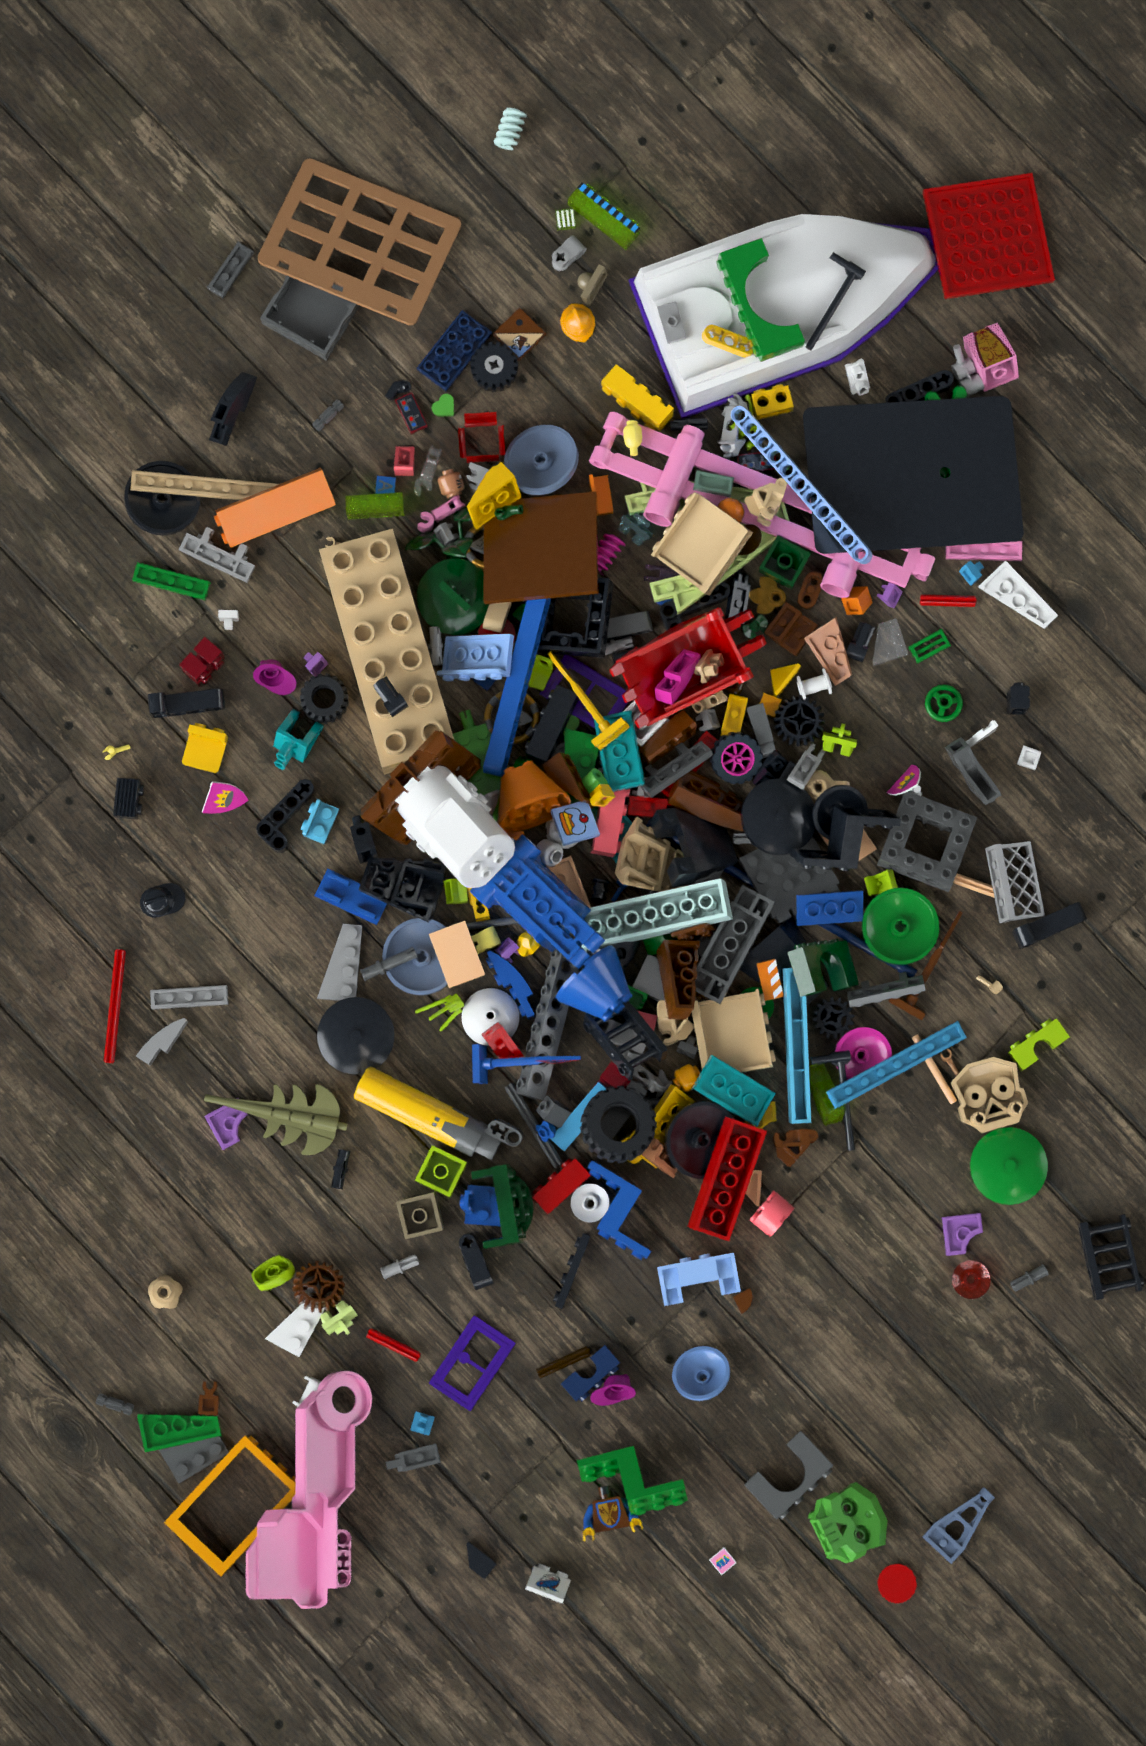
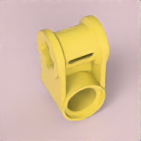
M494 926L471 936L473 943L477 944L475 946L477 954L502 944Z

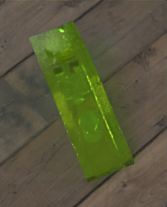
M824 1063L809 1066L810 1087L817 1111L824 1126L842 1121L843 1105L835 1109L826 1093L834 1088V1085Z

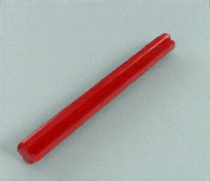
M116 949L114 956L104 1052L105 1063L115 1062L126 951L123 949Z

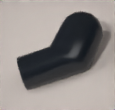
M407 380L395 381L390 386L385 397L393 401L397 393L410 391L412 385Z

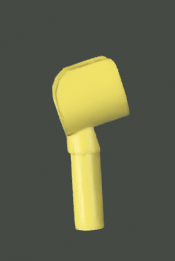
M130 745L118 748L107 746L103 752H109L110 755L106 756L105 760H110L116 753L130 749Z

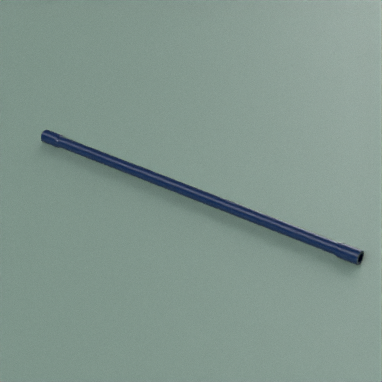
M650 818V820L648 821L646 827H651V828H652L651 823H650L651 820H652V818ZM677 836L665 837L680 846ZM733 865L723 869L726 873L754 888L744 871ZM835 923L817 924L877 958L869 950L863 939ZM884 962L899 973L906 972L908 978L914 977L918 971L910 965H893Z

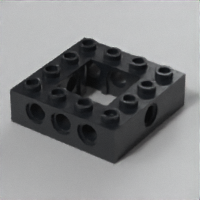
M598 578V594L558 597L590 600L587 603L589 609L587 622H585V637L576 632L564 634L552 631L556 598H551L537 653L548 654L552 651L554 654L605 658L614 583L609 578Z

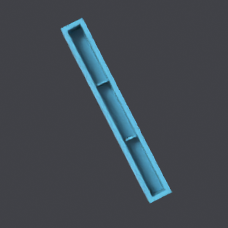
M783 968L789 1123H811L806 996L800 997L793 969Z

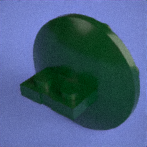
M447 559L436 563L426 571L418 586L417 603L422 617L431 627L437 626V631L439 628L440 632L445 634L461 635L475 630L484 622L489 604H484L483 601L484 571L467 560Z

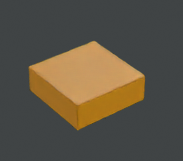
M764 693L760 703H763L767 716L775 717V711L778 710L781 699Z

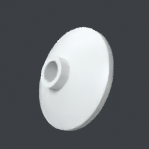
M596 1184L580 1186L571 1197V1209L574 1215L584 1222H596L602 1219L609 1208V1197L606 1191ZM594 1201V1206L588 1207L587 1203Z

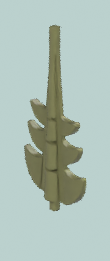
M277 1084L273 1086L274 1096L271 1102L224 1098L205 1094L204 1098L205 1102L224 1105L266 1119L268 1123L263 1138L272 1136L279 1129L280 1125H284L286 1133L281 1146L294 1142L302 1132H305L307 1134V1144L301 1152L302 1155H314L324 1151L334 1140L336 1130L346 1131L348 1123L339 1122L340 1108L335 1095L329 1089L319 1084L315 1085L316 1100L312 1106L308 1105L305 1093L296 1084L292 1086L293 1099L290 1104L285 1103L284 1093Z

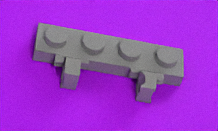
M206 527L203 535L198 534L197 537L186 533L179 551L248 583L256 567L247 562L248 557L245 555L249 548L248 546L241 543L236 553L231 552L230 554L213 546L214 543L210 540L215 531L209 527Z

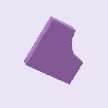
M222 1106L204 1116L222 1150L240 1141L238 1128L242 1119L248 1114Z
M981 1213L942 1217L946 1256L966 1254L967 1244L970 1239L976 1234L983 1233Z

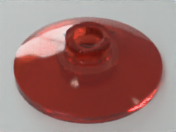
M975 1260L960 1263L952 1274V1285L955 1291L966 1299L980 1298L988 1291L991 1284V1276L985 1265ZM969 1276H972L974 1278V1282L972 1284L967 1282V1278Z

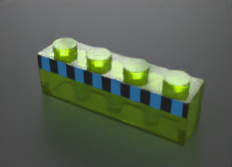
M581 183L568 198V205L623 249L627 250L640 234V225L631 218L629 220L624 216L625 213L620 208H614L610 205V201L606 197L597 195L595 193L596 190L592 186Z

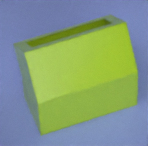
M458 879L444 881L446 904L468 903L467 888Z

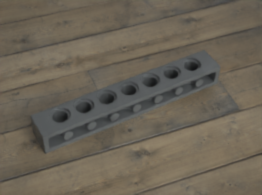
M557 949L550 954L551 960L546 970V979L541 989V998L536 1008V1017L531 1027L532 1033L526 1046L527 1052L525 1057H538V1055L556 1056L569 1006L559 1002L556 999V995L567 979L574 972L578 974L579 970ZM541 1063L538 1065L521 1066L522 1071L516 1084V1094L544 1100L554 1064Z

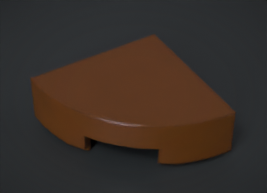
M751 1289L733 1296L741 1314L746 1312L751 1305Z

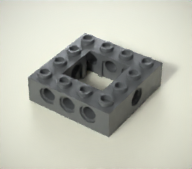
M908 791L903 794L896 812V816L901 819V824L890 829L877 865L888 870L893 869L896 873L949 892L977 817ZM915 819L922 821L921 823L924 825L927 823L940 828V831L945 830L951 833L940 862L904 849Z

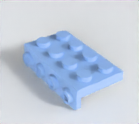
M514 635L446 636L442 671H437V675L442 677L444 681H454V679L469 681L470 678L486 680L488 677L494 680H502V677H510Z

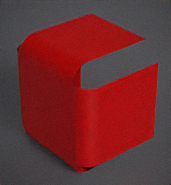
M496 412L464 414L465 428L497 426ZM504 425L498 426L500 456L505 455ZM458 427L459 453L461 458L467 459V463L499 461V455L466 456L465 429Z

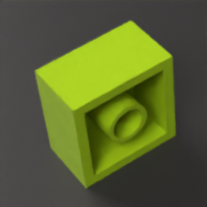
M432 1145L415 1181L451 1198L467 1166V1162Z

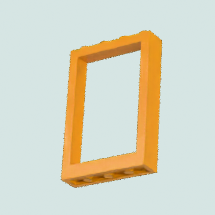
M245 1435L164 1522L220 1576H223L251 1546L257 1537V1526L223 1562L178 1520L179 1517L244 1447L291 1489L272 1510L285 1509L296 1494V1477L293 1475L291 1478L286 1473L288 1469L280 1462L276 1464L272 1460L274 1456L268 1450L264 1449L262 1451L257 1446L259 1442L253 1436L248 1438Z

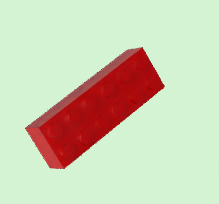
M724 1118L687 1227L726 1241L730 1240L767 1133L766 1130L732 1118Z

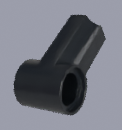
M859 623L854 638L850 641L846 651L847 657L863 663L869 648L867 646L874 633V627L867 623Z
M387 676L381 678L373 685L392 717L409 707Z

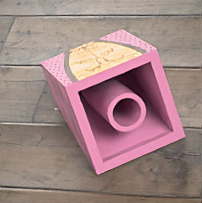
M998 323L963 337L964 348L975 366V373L982 379L984 392L1019 378L1016 354Z

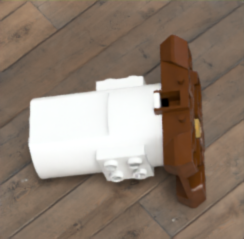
M435 730L405 763L401 762L390 774L391 778L361 809L362 819L398 843L408 845L412 840H416L418 842L416 846L421 851H426L433 859L435 857L439 858L458 881L468 888L486 885L513 857L515 845L511 837L489 814L491 808L486 804L488 800L482 794L476 792L478 789L471 782H467L481 768V759L442 731Z

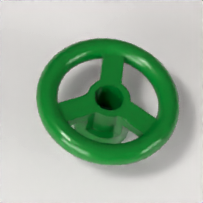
M942 684L933 687L925 698L927 713L933 719L940 722L954 720L961 713L963 707L961 694L950 685ZM938 691H950L955 695V698H952L949 694L940 695ZM932 696L937 700L938 714L931 708ZM941 700H946L948 704L942 705ZM957 703V708L951 715L943 716L946 709L950 708L952 704Z

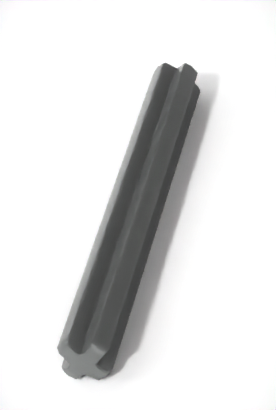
M514 1083L508 1084L505 1087L506 1092L554 1168L560 1166L563 1163L549 1139L547 1142L542 1141L536 1131V1125L539 1123L520 1094H516L517 1088Z

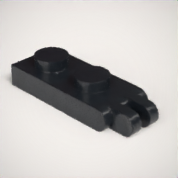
M737 571L735 578L731 579L725 619L747 610L751 583L748 582L749 575L746 573L742 574V572Z

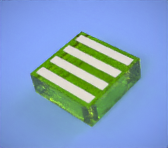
M574 208L555 211L557 230L576 228Z

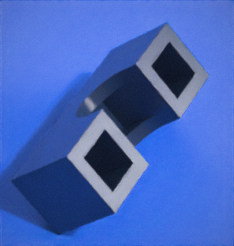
M605 1345L590 1357L596 1366V1373L593 1377L585 1379L580 1377L575 1371L561 1383L575 1401L579 1399L582 1402L590 1395L588 1391L593 1386L597 1389L605 1382L603 1377L608 1373L612 1376L620 1369L617 1366L620 1362Z

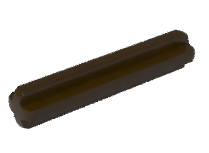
M585 1346L537 1368L536 1372L539 1378L548 1376L591 1356L588 1346Z

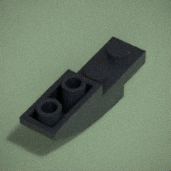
M241 372L223 393L211 417V421H214L215 424L209 438L210 441L227 446L239 411L245 413L257 380L256 376Z

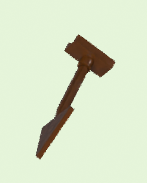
M959 911L940 946L934 951L921 975H923L924 984L938 962L942 950L963 912ZM908 994L905 999L900 997L888 1000V1002L920 1020H923L926 1014L915 1005L919 999V994Z

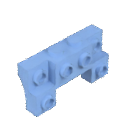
M734 1253L710 1257V1254L699 1255L697 1260L691 1261V1257L679 1259L680 1263L657 1267L664 1306L683 1303L681 1287L719 1280L721 1295L741 1292Z

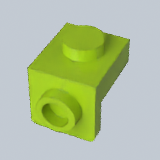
M893 869L864 878L869 896L879 895L886 890L898 888Z

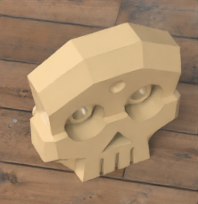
M991 1057L967 1064L951 1082L960 1103L958 1112L961 1121L973 1126L981 1133L1018 1123L1024 1109L1028 1105L1024 1088L1019 1087L1017 1064L1010 1061ZM1001 1085H1004L1006 1087L1005 1092L1000 1091L999 1088ZM973 1093L978 1094V1100L972 1099ZM992 1105L1000 1111L989 1114Z

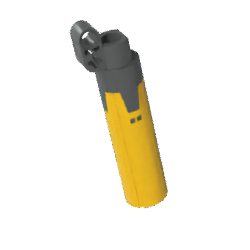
M371 1066L364 1072L354 1093V1099L470 1157L476 1152L492 1160L501 1142L509 1146H517L524 1138L523 1131L520 1128L502 1119H494L487 1125ZM499 1124L501 1130L505 1131L506 1128L509 1130L506 1132L505 1137H503L504 1132L500 1130L497 1133L494 1132L495 1128L492 1125ZM516 1132L519 1135V1140L516 1142L512 1141L509 1134Z

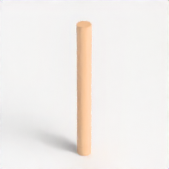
M917 1034L912 1037V1040L916 1044L921 1041V1038ZM932 1057L925 1060L950 1104L956 1102V1097Z

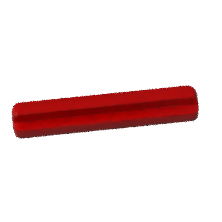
M921 595L920 605L975 607L976 597Z
M372 1328L367 1333V1338L415 1362L421 1356L420 1352Z

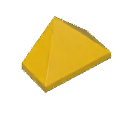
M794 664L770 670L774 697L777 698L800 670L801 665Z

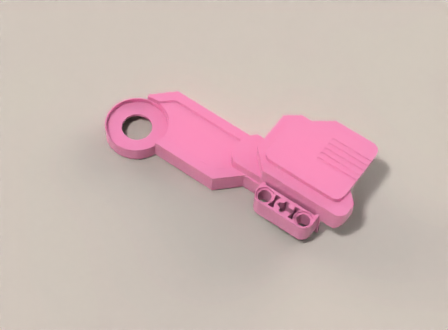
M340 1371L329 1374L321 1381L317 1391H312L296 1409V1494L292 1498V1509L266 1510L257 1523V1537L246 1552V1593L251 1599H293L301 1609H318L323 1607L328 1601V1588L346 1587L351 1582V1535L347 1530L338 1529V1508L355 1490V1426H358L367 1418L372 1406L370 1387L365 1379L355 1372ZM341 1386L350 1388L355 1396L354 1407L348 1413L338 1412L332 1403L334 1391Z

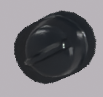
M174 883L155 886L142 894L140 907L143 913L152 918L172 914L184 906L186 900L185 893L179 885Z

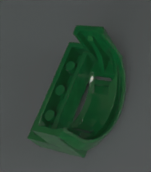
M507 1164L472 1171V1180L493 1177L503 1238L483 1241V1248L490 1249L524 1243L526 1231L532 1222L534 1213L533 1198L525 1182L516 1175L515 1169H512V1166ZM517 1196H518V1199H519L520 1209H519V1206H518V1207L515 1206V1200H514V1199H517Z

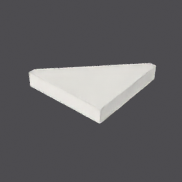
M992 720L987 728H982L972 738L967 740L966 743L971 748L995 732L998 724L995 720Z

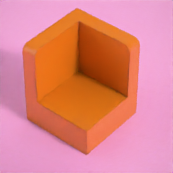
M868 586L852 587L849 596L841 598L847 615L864 614L872 604Z

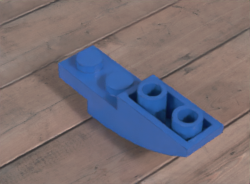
M488 951V957L485 959L489 968L494 967L496 975H494L498 986L502 985L503 988L511 986L512 988L509 991L514 1000L518 999L520 1003L518 1009L522 1017L526 1016L527 1019L534 1017L535 1014L527 998L533 996V993L524 978L509 962L496 953Z

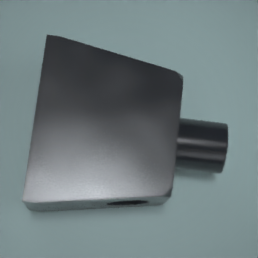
M361 815L353 817V826L350 827L360 864L368 862L369 858H378L369 823L364 822Z

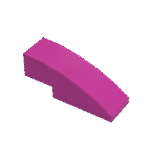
M684 649L664 670L665 677L655 687L656 700L670 705L675 703L690 681L696 669L695 666L700 660V654Z

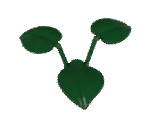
M465 507L459 510L453 517L455 521H458L460 539L444 546L435 537V532H424L412 538L406 545L405 551L423 549L432 542H436L447 557L468 561L466 555L473 540L470 537L463 538L462 533L463 521L472 520L468 508Z

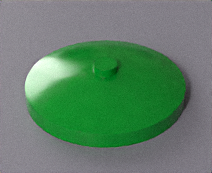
M893 888L877 895L867 906L862 919V934L867 947L877 958L893 965H908L921 960L934 947L939 934V919L935 908L925 896L911 889Z
M1004 1127L993 1130L979 1140L971 1154L970 1174L973 1183L983 1196L995 1203L1003 1205L1023 1203L1035 1196L1046 1180L1048 1171L1046 1153L1040 1142L1033 1135L1022 1129Z

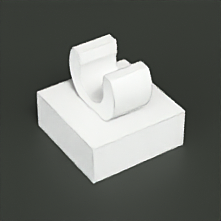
M218 610V618L220 621H224L225 630H233V621H239L238 610Z

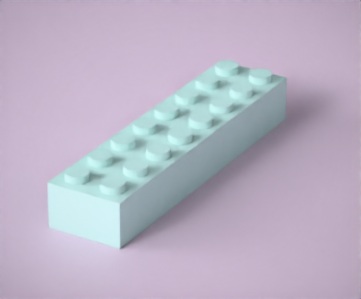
M721 878L591 907V911L584 918L606 940L598 949L619 942H634L661 936L704 923L714 924L733 919L727 885ZM584 945L581 946V947L584 948L587 952L590 951V950H589L588 948H586Z

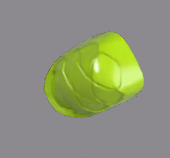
M276 1255L259 1265L252 1272V1279L260 1291H267L292 1279L295 1275V1267L289 1259Z

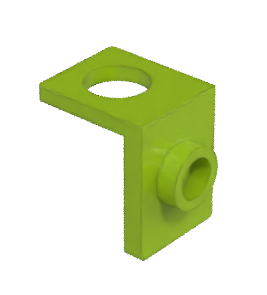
M536 654L528 686L544 691L553 671V661L551 659Z

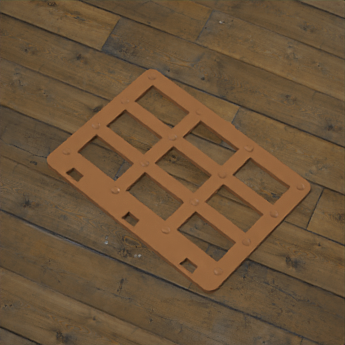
M306 159L258 254V262L262 266L407 325H414L460 231L461 221L456 217L394 193L385 187L377 186L314 159ZM313 175L349 189L342 206L306 192V188ZM360 194L397 209L390 225L353 211ZM300 202L336 217L329 233L292 219ZM408 214L445 228L437 245L401 230ZM347 222L384 236L376 253L340 238ZM286 230L323 244L315 261L279 247ZM394 242H399L432 256L425 272L387 258ZM334 249L371 264L363 281L326 266ZM279 262L290 265L289 269L278 266ZM382 269L418 283V287L411 300L374 286ZM333 284L343 287V291L333 289ZM390 306L397 309V314L387 311V307Z

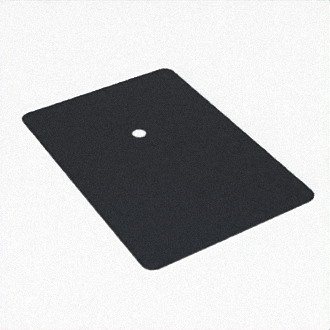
M992 396L810 407L804 411L803 424L808 478L871 551L1016 542L1023 537L1024 530L1012 407L1007 397ZM947 467L950 470L951 474L948 478L941 477V468ZM816 494L810 497L811 503L817 500ZM825 508L822 511L823 517H826L829 514L828 508ZM812 512L816 550L822 554L847 553L843 546ZM837 522L834 525L835 531L841 528V522ZM853 536L847 538V545L853 542Z

